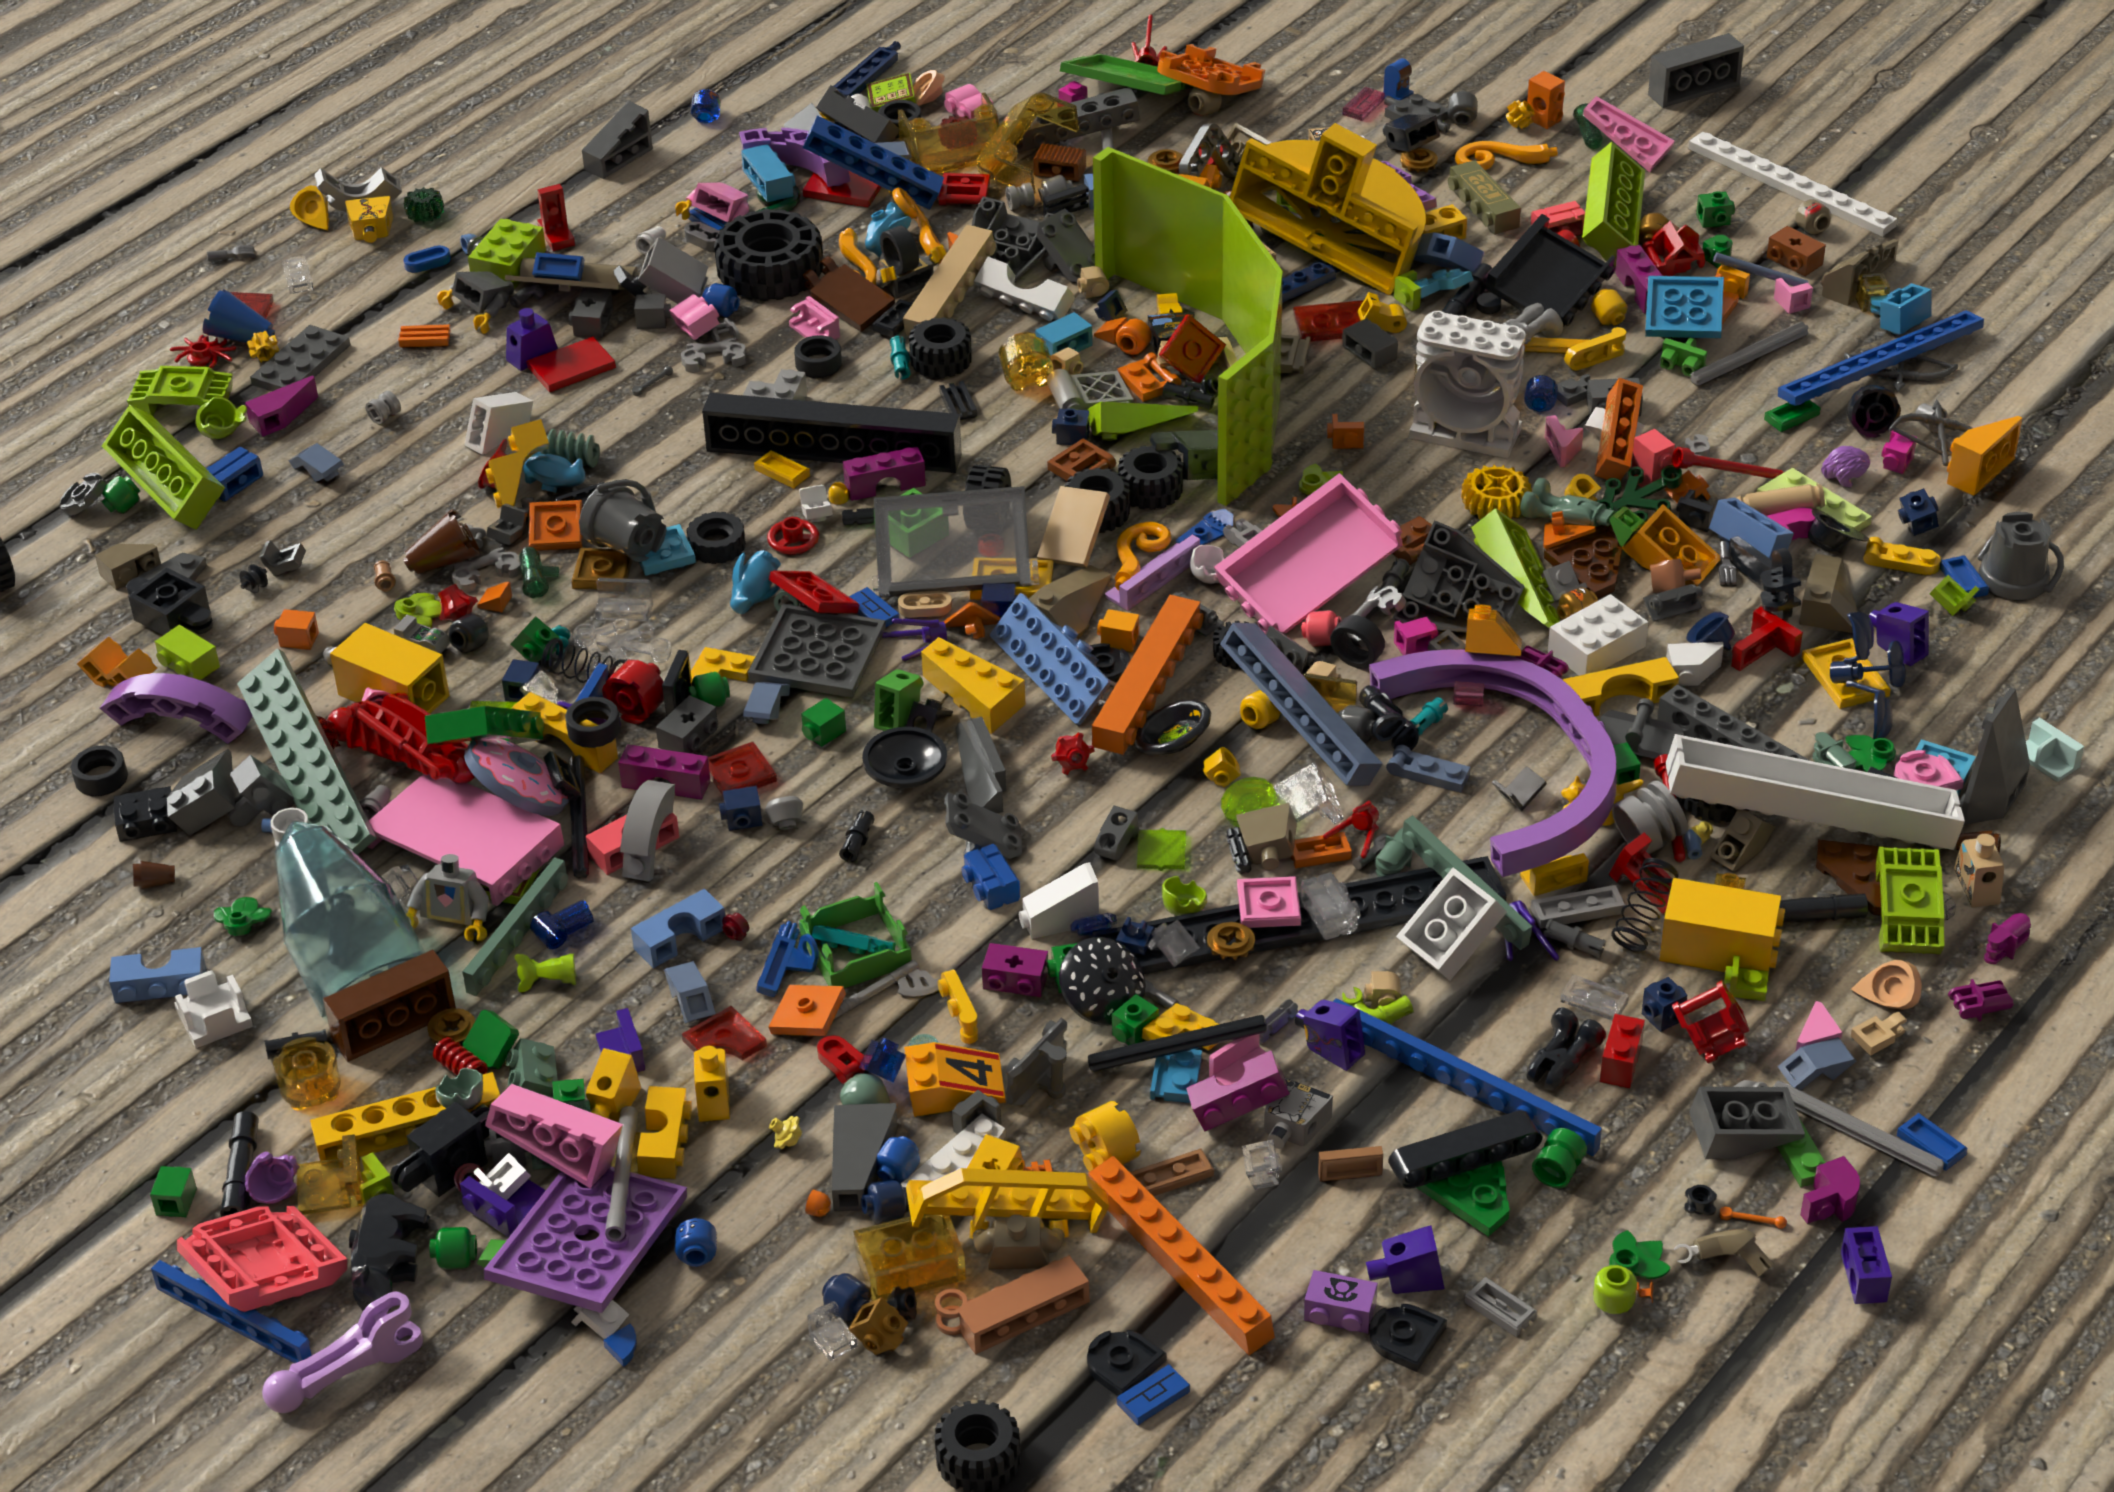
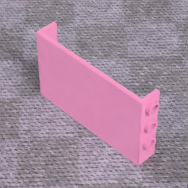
M1339 473L1214 566L1218 581L1225 587L1228 597L1233 602L1237 600L1241 604L1244 613L1249 618L1254 617L1257 620L1258 626L1265 634H1267L1269 626L1286 634L1306 619L1309 613L1318 610L1403 546L1400 535L1402 530L1394 520L1389 521L1385 517V513L1377 504L1373 506L1369 502L1367 495L1362 489H1356Z
M422 774L368 820L377 837L376 840L367 846L368 848L373 849L384 839L437 864H441V857L444 855H457L459 867L473 870L476 873L477 881L489 887L492 904L498 906L509 897L521 882L529 879L533 872H536L544 863L548 862L564 846L561 825L539 814L518 808L502 798L471 784L455 783L449 778L434 780L430 774Z

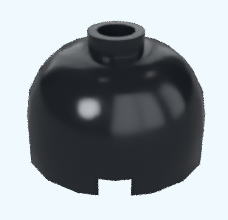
M1880 385L1861 387L1852 395L1847 407L1848 420L1854 429L1866 437L1873 438L1880 437L1881 435L1879 434H1883L1886 431L1889 432V427L1901 414V407L1895 394Z

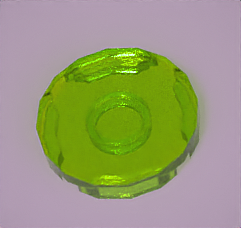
M1259 777L1243 778L1233 783L1226 789L1221 798V809L1224 816L1232 825L1239 827L1236 815L1278 805V796L1273 785L1266 779Z

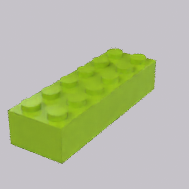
M1610 142L1591 159L1582 238L1589 247L1596 249L1605 261H1608L1612 255L1615 256L1613 265L1616 266L1617 249L1638 245L1645 170L1617 145Z
M130 404L102 444V447L174 520L197 530L225 489L152 415Z

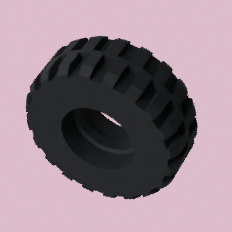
M763 209V211H752L746 215L737 216L733 221L724 225L714 243L716 269L719 279L723 285L735 288L738 296L742 295L747 299L754 298L760 299V301H768L769 299L781 300L785 297L796 296L799 292L808 290L804 285L808 280L803 277V274L811 269L820 277L824 265L820 263L823 260V245L820 231L807 217H802L796 212L791 213L781 209Z

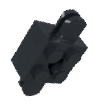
M167 567L150 580L137 577L128 582L126 587L134 621L162 635H165L178 625L197 634H203L212 629L213 620L205 586Z
M455 1102L448 1108L440 1111L422 1126L414 1129L413 1132L407 1135L410 1155L392 1167L390 1172L391 1181L405 1192H410L422 1183L440 1197L455 1187L453 1181L454 1174L461 1165L466 1163L477 1164L480 1167L486 1165L488 1160L484 1139L489 1136V1128L485 1125L490 1108L485 1104H481L473 1111L468 1112ZM467 1173V1174L464 1176V1179H466L468 1176H470L471 1173Z

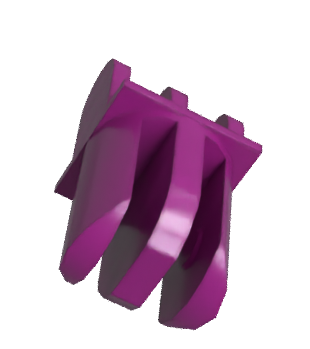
M1527 645L1521 650V656H1515V658L1542 667L1559 678H1562V674H1566L1569 671L1567 663L1554 657L1552 650L1545 654Z
M2014 914L2000 925L1992 923L1991 933L1988 936L1989 943L1986 945L1987 952L1984 955L1986 963L1997 964L2006 956L2012 960L2014 959L2016 949L2027 942L2030 936L2031 922L2026 914Z
M1971 979L1970 985L1955 987L1948 993L1949 998L1954 1001V1007L1960 1010L1959 1015L1962 1019L1976 1017L1980 1022L1983 1014L2007 1010L2014 1005L2012 997L2008 994L2001 980L1976 985L1974 980Z

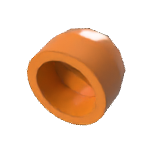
M813 1189L808 1197L805 1213L815 1217L825 1216L830 1212L831 1199L825 1193Z

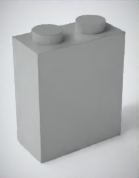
M658 237L646 254L638 281L660 294H665L668 299L679 304L693 294L698 298L703 295L704 291L702 289L708 280L706 276L708 266Z

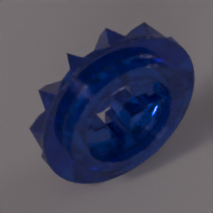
M1105 913L1075 920L1070 925L1071 933L1085 936L1092 935V932L1113 928L1112 925L1118 922L1116 915Z

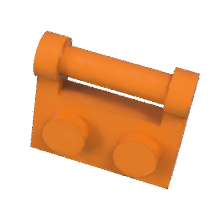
M1153 352L1148 353L1142 360L1117 368L1124 383L1142 402L1161 396L1167 381L1177 385L1182 383L1176 374H1172L1165 367H1159L1156 362L1158 356ZM1153 369L1165 381L1160 382L1149 370Z

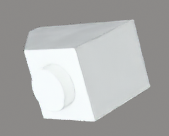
M1723 642L1668 644L1666 658L1679 676L1678 685L1697 686L1720 668L1724 647Z

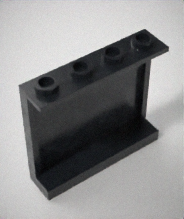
M1541 214L1488 273L1485 289L1521 311L1535 303L1542 304L1544 312L1552 308L1560 316L1563 327L1565 325L1568 327L1572 323L1575 313L1585 308L1589 300L1588 298L1599 292L1602 282L1604 280L1608 281L1615 271L1613 267L1615 256L1612 255L1607 262L1602 261L1548 229L1550 218Z

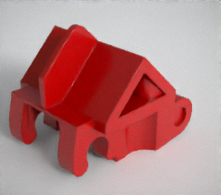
M1669 221L1652 237V241L1645 242L1641 246L1662 276H1674L1676 273L1686 272V270L1691 269L1690 264L1697 260L1696 263L1699 268H1703L1705 265L1704 252L1699 245V234L1688 225L1679 228ZM1658 255H1661L1663 258H1665V261L1663 263Z
M1723 980L1717 982L1716 987L1681 1004L1679 1002L1672 1004L1681 1027L1687 1029L1699 1055L1705 1053V1060L1708 1064L1718 1060V1056L1748 1045L1745 1033L1750 1030L1744 1011L1731 992H1729ZM1720 998H1723L1726 1004L1724 1009L1695 1023L1687 1015Z

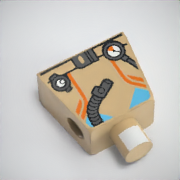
M1980 834L1977 839L1964 840L1955 862L1954 871L1971 908L2000 904L2004 863L1995 846L1994 837L1989 834Z

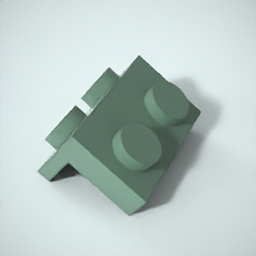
M520 1038L514 1049L511 1048L506 1057V1066H509L508 1087L514 1084L530 1091L553 1097L552 1081H558L554 1046Z

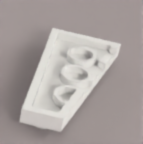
M981 1114L912 1173L907 1180H904L901 1183L902 1187H906L909 1180L935 1181L960 1168H967L985 1134L1004 1140L1006 1137L1005 1128L984 1114ZM930 1215L944 1225L951 1218V1215Z

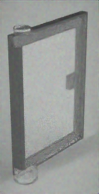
M1024 486L874 498L878 575L872 576L873 591H879L880 598L901 596L908 592L945 591L948 593L1039 585L1038 559L1029 558Z

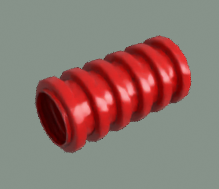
M451 1037L440 1040L433 1050V1058L456 1076H458L462 1068L475 1069L481 1074L487 1073V1064L458 1042H455Z

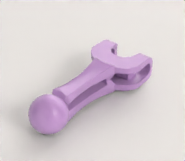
M396 1291L373 1301L362 1312L359 1322L331 1345L305 1360L292 1364L289 1370L277 1371L270 1375L265 1381L262 1390L266 1405L278 1413L292 1412L303 1403L304 1398H313L323 1388L351 1372L379 1361L396 1363L417 1351L422 1346L423 1335L416 1324L412 1321H407L412 1313L408 1297ZM400 1305L399 1309L387 1314L391 1307ZM412 1335L407 1341H399L404 1336Z

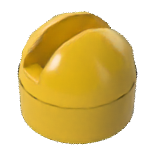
M842 482L832 484L828 491L829 501L836 505L846 503L849 500L847 486Z

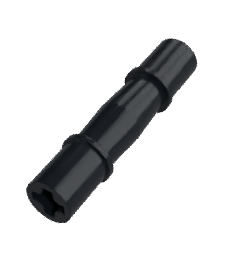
M1486 263L1479 264L1472 272L1474 281L1463 285L1455 296L1448 300L1442 312L1465 316L1467 309L1472 305L1477 296L1484 292L1488 273L1493 268Z
M1864 893L1831 894L1830 897H1804L1780 901V908L1785 909L1784 921H1811L1832 918L1833 921L1843 918L1867 917L1868 902Z
M243 1111L234 1116L232 1134L229 1139V1148L231 1150L227 1163L226 1181L222 1186L221 1217L247 1210L250 1194L246 1191L245 1175L253 1163V1152L257 1148L256 1139L259 1124L258 1116L252 1112Z

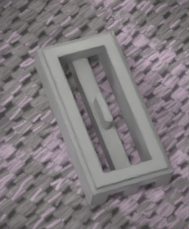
M1484 1277L1465 1295V1304L1515 1337L1520 1334L1522 1328L1525 1330L1528 1327L1529 1321L1533 1322L1537 1318V1310L1487 1277ZM1482 1290H1485L1486 1292H1488V1293L1491 1294L1492 1296L1496 1297V1300H1495L1494 1298H1492L1491 1296H1489L1488 1294H1486L1485 1292H1483ZM1507 1305L1515 1311H1517L1518 1313H1520L1522 1316L1518 1315L1517 1313L1509 1309Z

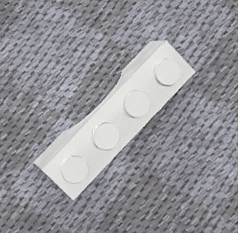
M987 257L974 280L980 289L979 292L983 296L999 298L1002 303L1008 306H1012V304L1017 305L1021 310L1029 314L1032 312L1038 313L1047 321H1052V319L1058 320L1064 317L1075 299L1068 286L1049 279L1032 289L1015 287V274L1009 265L991 257Z

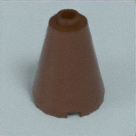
M455 509L448 511L405 551L406 557L403 558V561L410 572L415 571L417 574H421L480 555V552L477 551L479 547L466 523L458 522L457 519L461 516Z

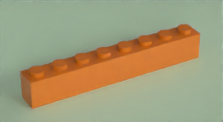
M1169 595L1092 724V746L1094 748L1124 755L1128 746L1134 744L1138 729L1143 728L1146 722L1147 713L1153 711L1158 694H1163L1168 677L1172 678L1176 663L1182 661L1186 646L1191 645L1194 632L1202 626L1204 616L1203 613H1200V601Z
M1114 1156L1088 1173V1176L1107 1194L1109 1203L1107 1211L1249 1356L1275 1338L1271 1315Z

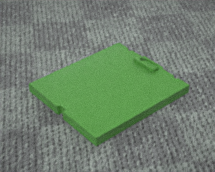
M1103 54L1073 58V60L1061 62L1060 72L1162 95L1194 87L1160 74L1157 71V66Z

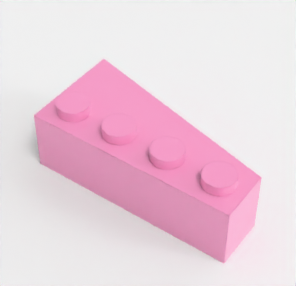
M511 1084L491 1104L485 1126L591 1188L611 1167L623 1124Z

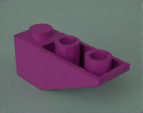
M312 375L245 402L249 423L262 437L286 428L318 398L315 377Z

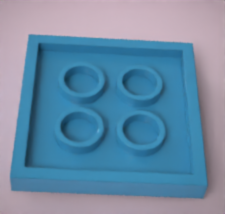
M1648 276L1645 337L1721 338L1724 277Z

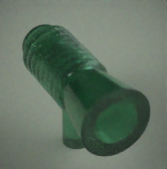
M1584 103L1574 109L1573 117L1580 126L1585 145L1590 149H1597L1601 146L1603 137L1601 130L1583 116L1584 108L1588 105V103Z
M533 547L522 549L519 554L523 576L522 591L529 598H540L549 590V584L544 576L559 577V566H542L540 554Z

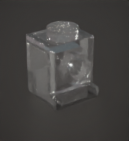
M1273 1139L1242 1146L1246 1175L1254 1189L1279 1185L1278 1176L1279 1172H1282V1164L1279 1154H1276Z

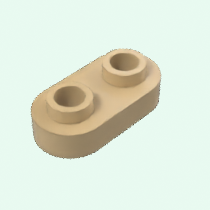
M945 591L908 592L901 595L898 599L899 613L908 618L941 617L948 614L952 609L951 595Z

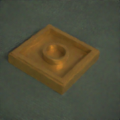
M580 548L571 581L572 589L625 590L633 559L613 549Z

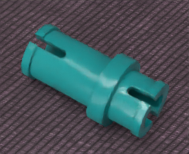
M1436 697L1432 702H1427L1422 707V711L1410 720L1415 726L1419 724L1417 728L1419 736L1433 723H1438L1443 718V714L1448 711L1446 703L1442 707L1439 706L1444 701L1443 699Z

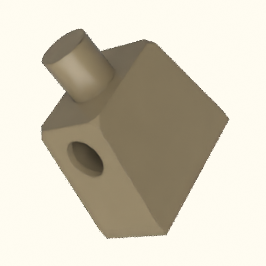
M1289 802L1236 815L1253 864H1262L1264 869L1274 870L1279 867L1280 859L1293 855L1297 821Z

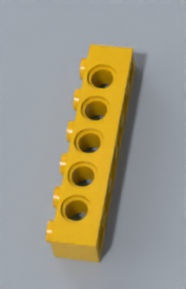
M493 1072L483 1074L482 1100L473 1109L467 1110L468 1112L473 1111L481 1104H485L490 1108L491 1104L500 1096ZM436 1087L311 1119V1128L321 1167L362 1157L372 1152L377 1153L407 1145V1135L435 1117L440 1111L446 1109L436 1100Z

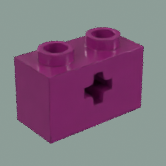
M990 943L982 965L983 989L1041 997L1048 976V951Z

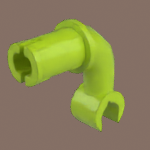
M1353 987L1356 999H1349L1344 992L1342 993L1343 1002L1390 1025L1414 1013L1413 1006L1406 995L1383 1007L1380 1005L1376 1009H1370L1364 1004L1363 994L1359 988Z

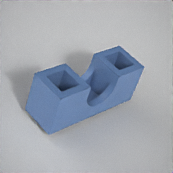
M703 889L631 928L633 948L652 968H655L678 955L675 936L690 933L696 935L703 942L723 931L724 907L706 889Z
M202 948L171 950L170 961L165 966L157 969L146 968L141 954L111 957L109 983L115 1003L175 997L179 994L182 996L188 995L185 980L205 973L207 969Z

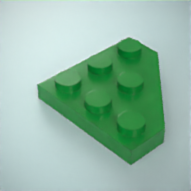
M1502 1161L1416 1187L1488 1237L1509 1219L1510 1209Z

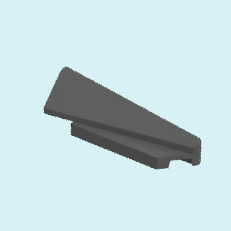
M983 717L958 723L955 729L967 796L972 803L995 813L1004 812L1003 792L1006 791V770Z

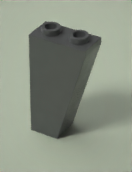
M896 1103L834 1105L832 1199L834 1211H862V1195H866L868 1186L871 1183L877 1182L879 1178L877 1175V1154L885 1141L895 1137L898 1130Z

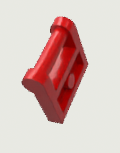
M943 173L944 180L939 192V205H947V203L979 204L983 196H988L990 174Z

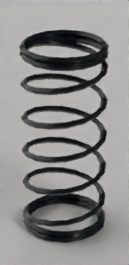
M554 638L545 646L541 663L544 671L553 672L556 675L564 674L568 679L576 677L578 682L585 683L590 678L589 668L592 658L595 654H598V665L601 661V656L598 651L592 654L587 665V680H580L578 675L584 669L588 659L587 648L583 647L575 659V675L567 676L565 671L574 660L576 653L575 645L571 643L564 650L562 640ZM558 642L559 654L556 662L552 666V652L555 645ZM552 646V648H551V650H550V655H549V666H550V669H548V668L546 667V658H547L548 651H549L550 647ZM570 646H573L572 658L564 669L566 652ZM585 650V661L582 668L576 673L577 660L580 653ZM607 656L602 664H605L608 658L611 659L608 678L614 673L616 667L620 663L624 664L626 660L619 659L613 664L612 656ZM561 662L562 672H555L554 670Z
M1648 858L1643 861L1642 867L1639 870L1640 879L1633 883L1635 892H1631L1627 896L1629 905H1625L1622 908L1621 914L1623 918L1616 921L1615 928L1611 931L1613 940L1628 950L1644 951L1647 949L1648 942L1638 931L1650 934L1654 932V928L1641 919L1625 917L1624 910L1627 907H1631L1633 911L1646 919L1654 921L1660 919V915L1654 909L1640 904H1631L1630 897L1633 894H1637L1639 898L1652 906H1666V902L1660 896L1647 891H1637L1636 883L1642 880L1650 889L1661 894H1670L1671 890L1670 886L1666 883H1672L1673 878L1658 876L1647 867L1661 868L1672 873L1675 876L1674 878L1679 877L1677 870L1671 864L1661 859ZM1647 863H1655V864H1659V865H1652V864L1646 865V864H1647ZM1642 870L1651 878H1643ZM1645 880L1663 884L1669 889V892L1658 890L1649 885ZM1639 893L1652 895L1661 900L1663 905L1652 903L1643 898ZM1633 906L1648 909L1655 913L1657 918L1648 917L1637 911ZM1621 920H1625L1634 929L1618 926V923ZM1628 920L1641 922L1650 927L1651 931L1639 929ZM1617 931L1622 938H1624L1626 941L1633 945H1630L1619 939L1615 935V932ZM1620 931L1636 936L1644 944H1638L1629 940Z

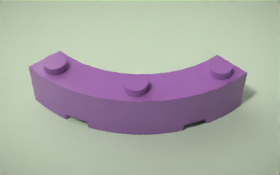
M767 128L739 132L742 150L768 144L772 151L777 153L781 162L813 171L826 182L828 187L840 186L851 182L849 170L802 148L809 131L781 128L782 132H768Z
M168 673L143 674L122 681L112 689L99 708L120 726L132 719L143 717L145 713L155 712L159 716L177 719L185 716L201 722L199 724L200 727L213 733L227 744L244 731L253 717L246 701L237 698L231 693L207 682L185 675Z

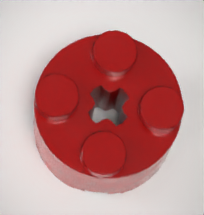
M628 660L607 679L606 684L602 688L603 697L612 701L617 706L618 711L622 714L620 716L622 720L632 724H640L664 702L662 688L664 681L660 676L661 671L654 663L646 664L639 660Z

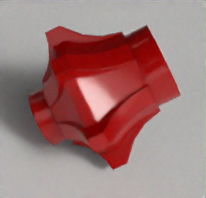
M453 584L438 593L441 604L439 618L441 621L450 620L454 622L464 615L471 614L473 606L478 600L476 597L464 593L462 589L458 588L457 584Z
M1078 732L1074 736L1066 735L1058 738L1056 751L1051 755V759L1060 763L1063 774L1068 775L1071 770L1082 768L1084 771L1088 769L1086 765L1089 755L1095 752L1094 746H1089L1084 742L1083 733Z

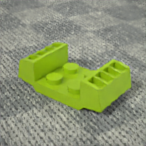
M160 366L156 370L140 371L132 392H130V396L127 399V403L154 416L158 404L200 405L201 407V405L207 403L215 396L229 399L233 386V374L217 372L210 367Z
M1879 847L1876 859V882H1880L1882 925L1879 932L1880 952L1941 955L1944 949L1945 918L1939 849Z

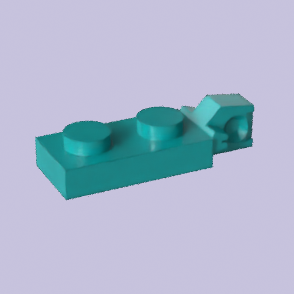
M823 925L814 926L812 933L813 938L821 940L820 945L822 946L826 943L831 948H837L838 944L846 945L849 952L865 954L866 950L872 954L886 949L895 951L896 947L895 942Z

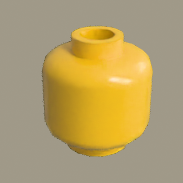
M1602 289L1593 296L1591 311L1602 325H1618L1625 319L1628 306L1616 290Z
M1261 690L1247 695L1240 704L1241 718L1249 727L1254 729H1261L1274 723L1281 714L1277 707L1269 700L1268 696Z

